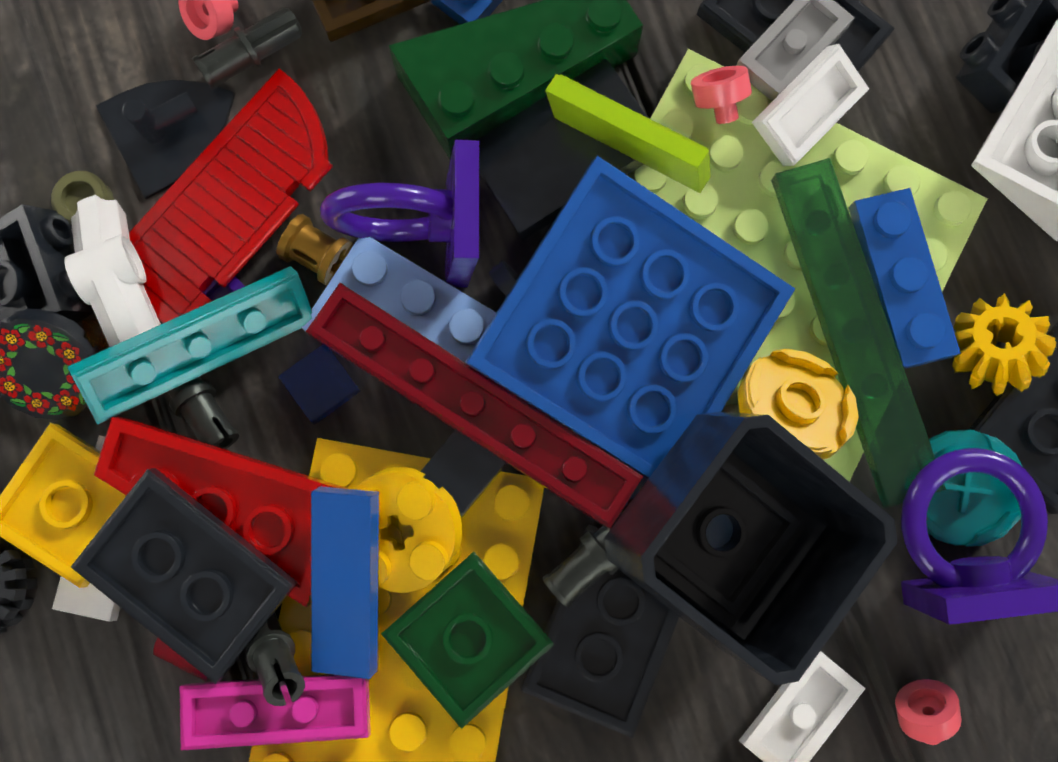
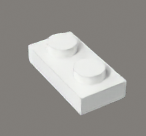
M820 651L799 682L781 685L739 739V742L763 762H810L866 688Z

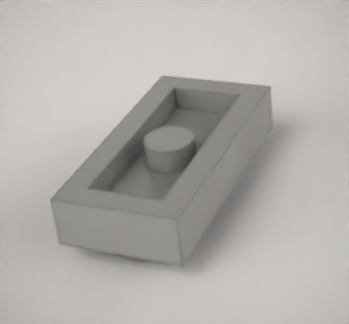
M794 0L738 60L736 66L747 67L750 83L773 101L827 46L833 45L842 36L855 17L834 0Z

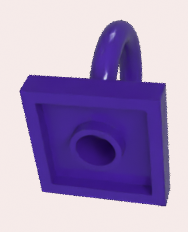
M455 139L446 177V189H431L402 183H367L348 186L332 192L322 201L320 206L321 218L333 230L355 238L371 237L376 241L409 242L427 239L429 242H446L445 282L453 287H468L479 260V141ZM369 208H402L426 212L428 216L414 219H379L351 213V211Z
M964 448L948 452L937 457L922 468L911 482L905 494L901 510V530L910 557L928 578L901 581L903 604L948 625L1058 612V579L1030 572L1043 551L1048 530L1046 504L1032 476L1011 458L1001 453L981 448ZM963 473H984L999 479L1011 490L1020 508L1021 530L1015 547L1007 557L979 556L956 559L950 563L937 553L928 535L927 512L933 495L947 480Z

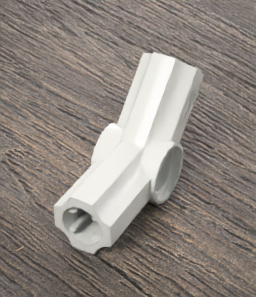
M93 195L78 201L76 214L71 217L75 253L65 257V268L79 297L86 304L92 306L109 346L112 347L159 326L161 323L144 288L143 283L146 282L145 269L135 247L130 241L126 214L117 200H105L97 195Z

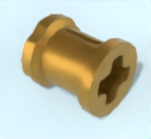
M299 214L291 220L281 235L276 254L287 263L294 260L317 273L318 281L327 286L353 247V243L344 237L338 240L313 227L309 217Z

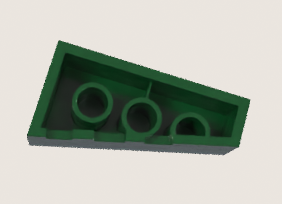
M542 0L389 45L396 75L451 160L455 139L477 140L547 96L545 90L556 74H562L570 79H574L605 58L614 69L635 57L638 52L643 24L627 0Z

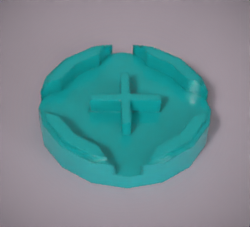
M970 429L945 431L925 440L910 457L902 478L903 496L905 497L911 482L922 468L937 457L954 450L964 448L992 450L1011 458L1021 466L1022 464L1017 454L998 438ZM963 473L947 480L933 495L927 512V530L932 537L948 544L965 545L966 547L983 546L1004 537L1021 518L1020 508L1011 490L999 479L984 473Z

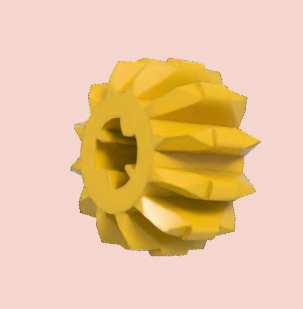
M1005 293L998 297L995 307L990 306L979 298L977 302L973 303L971 314L961 312L956 317L954 329L956 330L954 333L961 352L953 360L952 367L955 373L972 371L969 380L972 389L982 385L984 380L992 382V390L996 396L1004 393L1007 382L1020 392L1028 389L1032 381L1031 376L1040 378L1046 374L1050 366L1047 357L1051 356L1056 348L1055 337L1046 334L1050 326L1049 316L1030 318L1029 316L1033 308L1030 300L1020 304L1018 308L1010 307V302ZM997 342L1005 343V348L996 347Z

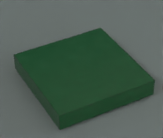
M472 552L381 633L461 729L554 645L553 641L475 552Z

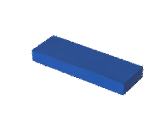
M323 486L311 491L312 672L370 679L377 672L379 491Z

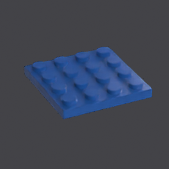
M597 156L592 160L465 363L649 479L696 415L721 412L795 291V288Z

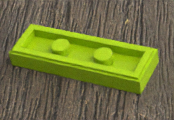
M556 74L546 88L545 92L555 119L698 193L702 192L711 178L710 156L707 147L562 74Z

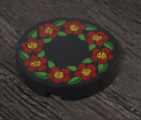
M29 308L15 312L12 316L0 321V397L14 409L35 418L60 420L76 416L88 406L67 367L101 351L97 344L92 348L89 341L83 337L86 333L83 328L75 321L48 310Z

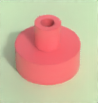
M178 0L181 17L189 31L197 38L209 40L226 34L231 30L234 22V12L238 10V0Z
M726 66L713 69L691 80L695 106L703 109L714 108L716 123L718 124L736 121L739 118L736 103L746 99L752 93L748 68L745 66Z
M931 679L916 680L903 686L896 695L895 706L899 726L910 738L929 745H937L953 737L960 729L962 719L959 699L956 692L947 684Z

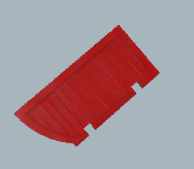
M280 68L129 232L130 241L135 247L145 269L146 282L143 283L158 319L163 323L212 302L203 292L211 285L214 279L221 287L225 288L299 206L298 202L290 197L299 187V184L311 192L333 167L328 159V146L324 129L315 108L304 91Z

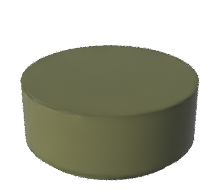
M74 171L63 176L55 184L51 194V204L53 210L57 211L58 214L67 219L71 224V217L76 214L78 209V201L93 195H97L105 200H114V196L109 186L95 174L88 171Z

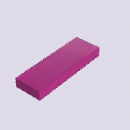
M332 674L303 676L305 689L302 695L294 702L291 700L287 686L283 685L280 687L286 702L284 706H274L266 701L260 679L221 681L216 684L213 682L184 684L180 686L181 750L368 738L371 735L369 679Z

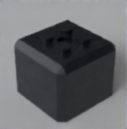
M714 412L695 416L604 537L606 558L610 563L722 651L774 685L799 682L897 544L895 519L770 415ZM725 514L732 523V536L724 546L713 548L708 543L706 537L707 526L714 517Z

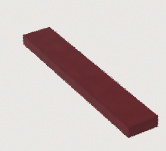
M342 283L337 285L306 330L314 339L608 529L612 527L643 478L642 475L470 367L464 361Z

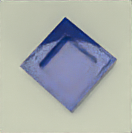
M324 344L278 376L314 425L361 392L332 350Z

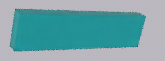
M290 266L76 362L67 368L98 425L301 329L302 326L312 319L311 314L313 312L298 272Z

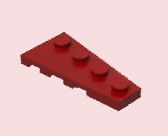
M112 417L94 476L127 496L147 469L156 468L294 578L298 583L288 596L306 608L312 604L311 491L320 486L345 487L128 418Z

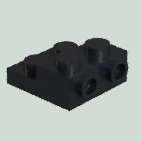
M994 0L987 11V14L992 18L991 24L985 32L974 36L961 50L960 58L965 64L956 76V79L990 113L1003 111L1058 18V0Z
M21 204L0 218V321L12 316L15 312L28 308L53 311L76 323L94 313L92 306L86 304L79 297L68 277L64 259L72 254L69 246L74 243L72 226L57 211Z

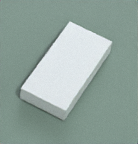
M840 44L830 45L752 121V124L783 166H794L869 88Z

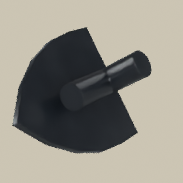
M168 80L140 85L119 93L96 105L142 194L148 199L171 187L226 127L235 93L220 87L212 90L208 83Z

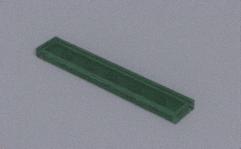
M830 158L775 173L771 182L835 369L838 372L839 381L844 389L849 385L856 397L859 416L856 430L883 508L901 504L915 476L922 468L936 458ZM942 484L935 493L946 490L945 484Z

